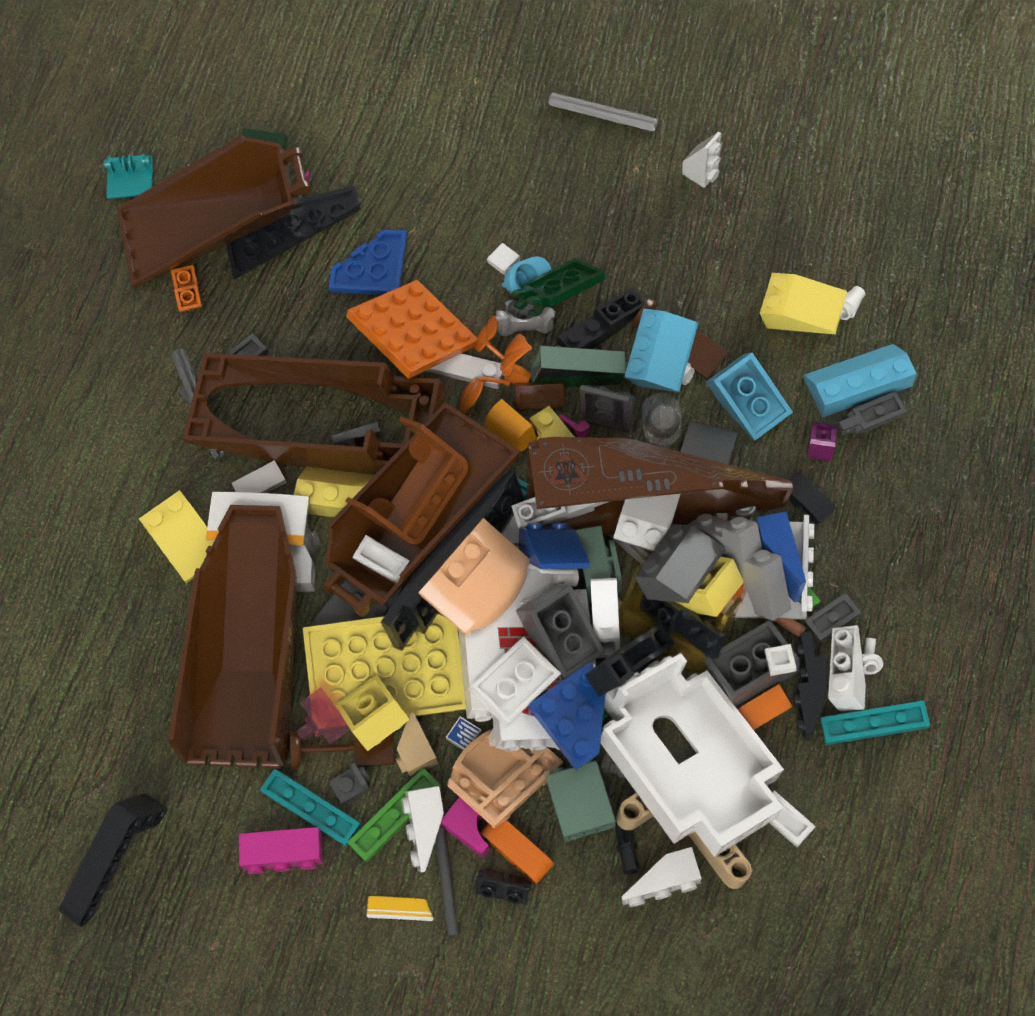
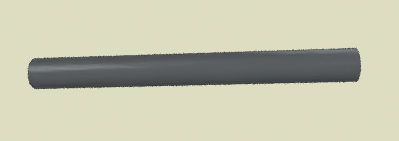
M439 828L435 840L448 937L458 935L445 828Z

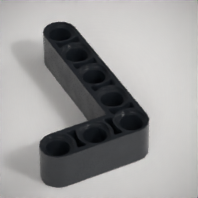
M147 793L115 803L106 814L59 907V912L80 927L86 925L95 913L134 834L157 826L165 817L167 807Z

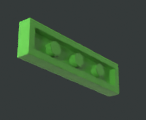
M422 768L347 842L348 845L367 863L409 821L408 814L403 812L401 801L402 798H405V791L439 786L441 790L442 786Z

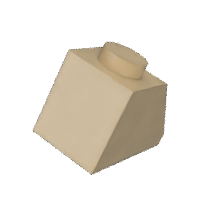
M414 713L408 716L410 720L406 722L397 747L400 757L396 759L401 772L407 771L410 778H413L422 768L428 770L438 765L437 758Z

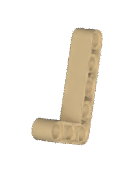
M635 793L621 804L616 815V822L624 830H633L652 818L653 814L639 795ZM624 811L633 812L636 818H628ZM695 831L689 834L691 840L727 887L739 889L746 883L752 872L751 865L736 845L725 850V856L717 855L714 857ZM731 869L739 870L742 878L735 877Z

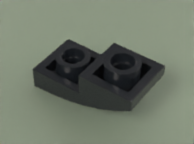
M796 473L789 479L793 484V490L789 497L790 502L794 507L801 506L815 525L821 523L836 509L826 495L800 473Z

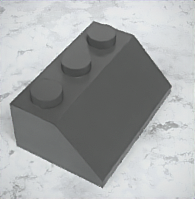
M672 524L635 575V578L647 599L689 603L724 553L725 548L693 525Z
M771 620L724 646L718 658H704L712 677L737 709L799 673V658L792 650L796 671L770 676L765 649L788 644Z

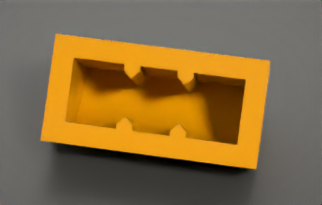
M503 399L498 401L489 411L484 427L521 452L528 447L529 442L537 440L533 426Z

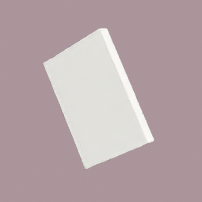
M523 636L480 676L468 690L507 727L560 676L561 672Z

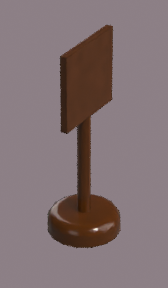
M651 297L643 305L632 322L634 327H639L643 309H656L657 301ZM699 331L694 338L688 363L691 364V367L697 373L708 379L728 352Z
M290 732L291 769H297L301 766V753L355 751L356 766L395 764L393 733L367 751L355 735L354 744L301 747L300 734Z

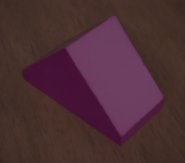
M812 422L807 458L832 461L836 444V425Z

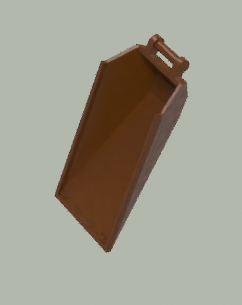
M240 135L118 207L117 213L131 286L136 288L289 214L297 205L296 196L307 194L311 190L303 170L301 149L294 147L285 151L279 143L247 138ZM291 161L293 164L297 183H295L294 185L292 183L290 170L288 166V163H290Z
M446 402L423 425L467 460L468 471L424 540L419 544H410L371 521L350 504H347L328 523L329 533L325 563L334 573L325 581L323 589L330 594L334 593L348 603L361 617L369 612L374 602L382 607L406 583L458 522L521 455L519 449ZM414 435L352 499L367 506L375 498H384L391 503L418 462L409 453V444ZM365 535L409 560L408 565L399 575L400 578L397 583L390 581L352 558ZM345 580L365 596L359 600L340 586L339 583Z

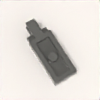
M892 392L853 408L847 414V419L840 421L837 428L841 436L853 431L856 434H860L906 416L908 411L897 392Z

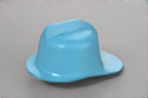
M539 256L519 261L507 269L501 286L506 287L507 291L511 294L514 290H520V285L552 270L551 266L544 258Z

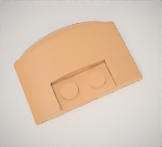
M483 518L418 594L465 635L471 634V630L489 626L513 604L525 583L530 559Z
M492 728L473 740L463 750L453 766L451 778H449L447 786L492 827L496 828L509 819L510 815L542 785L544 786L547 783L546 776L550 775V771L560 768L564 762L547 747L538 751L520 748L517 751H504V749L489 746L488 736L493 730Z

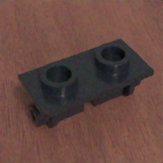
M488 868L479 870V874L476 876V894H481L486 898L494 897L507 900L513 904H528V895L532 886V881H529L528 877L509 874L508 880L505 882L503 881L504 872Z

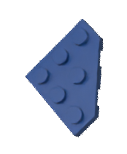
M383 229L376 234L377 237L368 244L364 243L350 253L351 256L345 261L335 264L331 268L329 291L334 293L383 295L399 288L403 272L407 231Z
M591 662L528 705V709L576 771L594 759L600 751L605 694L598 697L584 675L594 668Z

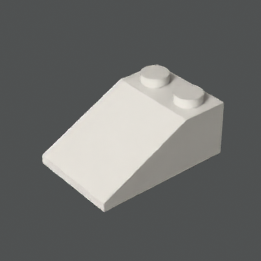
M681 494L625 500L613 539L653 552L671 527Z

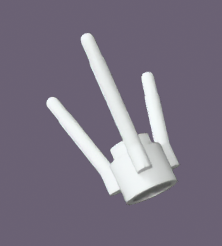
M530 563L528 565L529 569L539 570L540 573L553 574L554 584L577 586L579 574L577 568L539 569ZM538 595L523 600L520 604L523 606Z

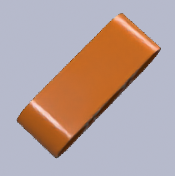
M507 820L496 828L488 823L479 833L495 850L536 885L554 865L553 861Z

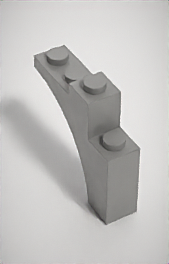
M702 514L688 524L695 526L724 546L725 551L721 556L734 560L744 580L743 585L749 595L756 615L774 621L791 609L781 556L767 550H762L757 522L745 519L744 517H736L729 522L710 514Z

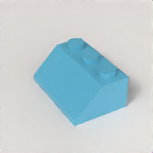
M643 309L625 378L639 387L680 392L698 323L666 311Z

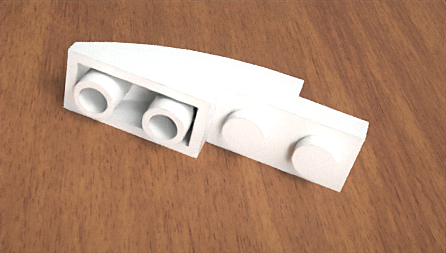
M534 497L511 507L519 528L527 527V523H542L544 526L594 511V507L607 502L537 509Z

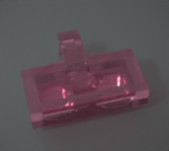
M320 687L300 702L308 713L304 718L307 723L296 731L302 740L305 741L313 734L317 737L323 735L329 744L333 745L351 731L323 688Z

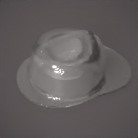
M653 394L643 403V431L649 442L656 446L664 447L676 442L681 435L680 405L669 394Z

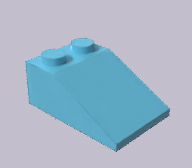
M752 352L741 355L706 381V384L720 404L753 441L793 413Z

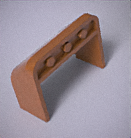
M401 416L398 421L415 433L409 444V453L418 462L391 503L384 498H375L368 506L349 497L345 501L371 521L402 540L415 545L424 540L468 471V462L423 424Z

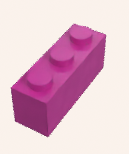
M319 827L239 834V865L248 874H261L263 869L273 868L275 872H286L290 870V867L300 866V869L311 870L315 869L316 865L323 864V835Z

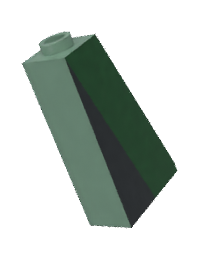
M540 346L529 366V371L531 372L529 382L563 380L564 388L581 387V385H617L621 383L625 376L628 361H625V352Z

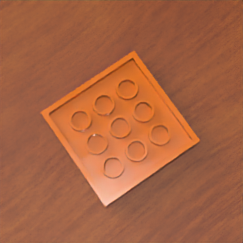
M418 280L348 309L346 317L408 379L474 348L478 339Z

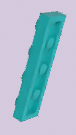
M924 700L820 718L825 745L928 729L930 727Z
M275 768L260 789L261 793L312 826L319 827L323 833L346 848L348 846L347 842L361 827L358 821Z

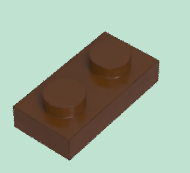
M563 380L515 384L517 410L565 406Z

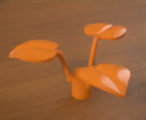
M494 315L479 332L474 348L480 352L486 345L487 348L502 359L500 370L504 379L483 376L478 379L474 377L465 387L460 398L459 411L464 415L467 414L480 396L484 382L500 383L509 386L510 383L514 385L528 383L531 377L530 371L515 363L532 349L522 334L516 335L506 348L505 356L491 345L490 340L495 335L498 327V321Z

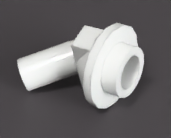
M866 638L864 654H862L864 674L869 675L879 672L883 667L882 658L874 654L876 639Z

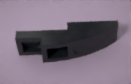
M631 288L596 308L594 315L559 334L556 342L565 348L594 349L632 321L646 302Z
M643 594L639 607L658 623L661 622L670 633H680L710 659L719 657L726 635L715 627L716 620L709 615L695 613L676 602L650 600Z
M805 632L800 634L799 642H795L796 655L801 657L803 665L799 667L800 681L805 683H799L796 692H793L792 695L794 708H799L800 717L796 718L798 733H803L804 741H809L818 723L825 700L827 664L826 655L815 656L812 633Z

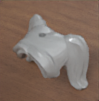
M508 300L505 302L506 312L502 310L496 312L497 329L501 336H508L514 332L537 330L546 334L553 328L555 311L551 307L544 308L539 316L534 317L528 314V311L533 309L534 305L528 304L526 308L519 310L513 306L518 301Z

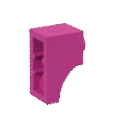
M459 797L441 820L442 828H445L446 831L484 859L491 851L489 845L479 834V822L482 817Z

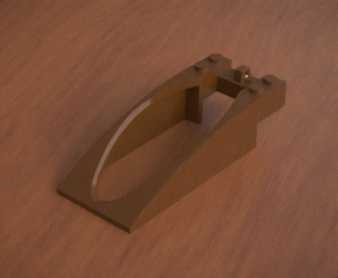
M204 353L182 440L190 444L269 462L275 460L276 463L375 475L415 433L406 427L403 444L379 442L372 429L366 431L363 447L253 440L217 419L210 412L207 399L217 390L234 386L259 384L313 385L347 391L376 401L395 411L410 412L408 419L424 424L445 403L447 391L440 379L414 377L408 379L407 377L393 376L387 364L381 362Z

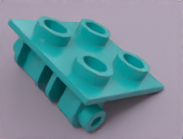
M142 154L132 157V155H128V158L123 155L121 158L108 157V159H104V166L108 168L107 199L137 197L152 188L153 156Z

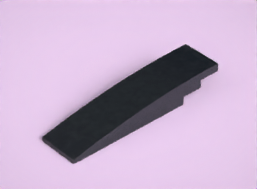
M509 470L458 522L416 572L381 620V624L394 648L403 651L415 631L425 634L437 614L443 616L418 592L476 525L484 518L502 534L514 516L511 506L524 500L515 471Z

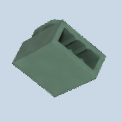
M601 526L576 530L590 562V568H581L588 604L592 603L590 579L617 578V593L622 592L621 572L614 540H609L608 549L604 543Z
M589 761L577 771L574 768L567 770L564 767L550 771V775L546 776V782L564 842L616 827L615 818L597 761Z

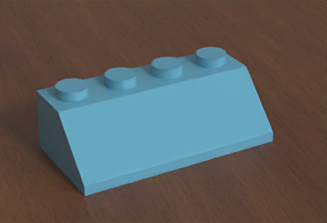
M892 344L804 374L803 378L823 418L878 399L892 392L910 388L913 386L917 373L907 353Z

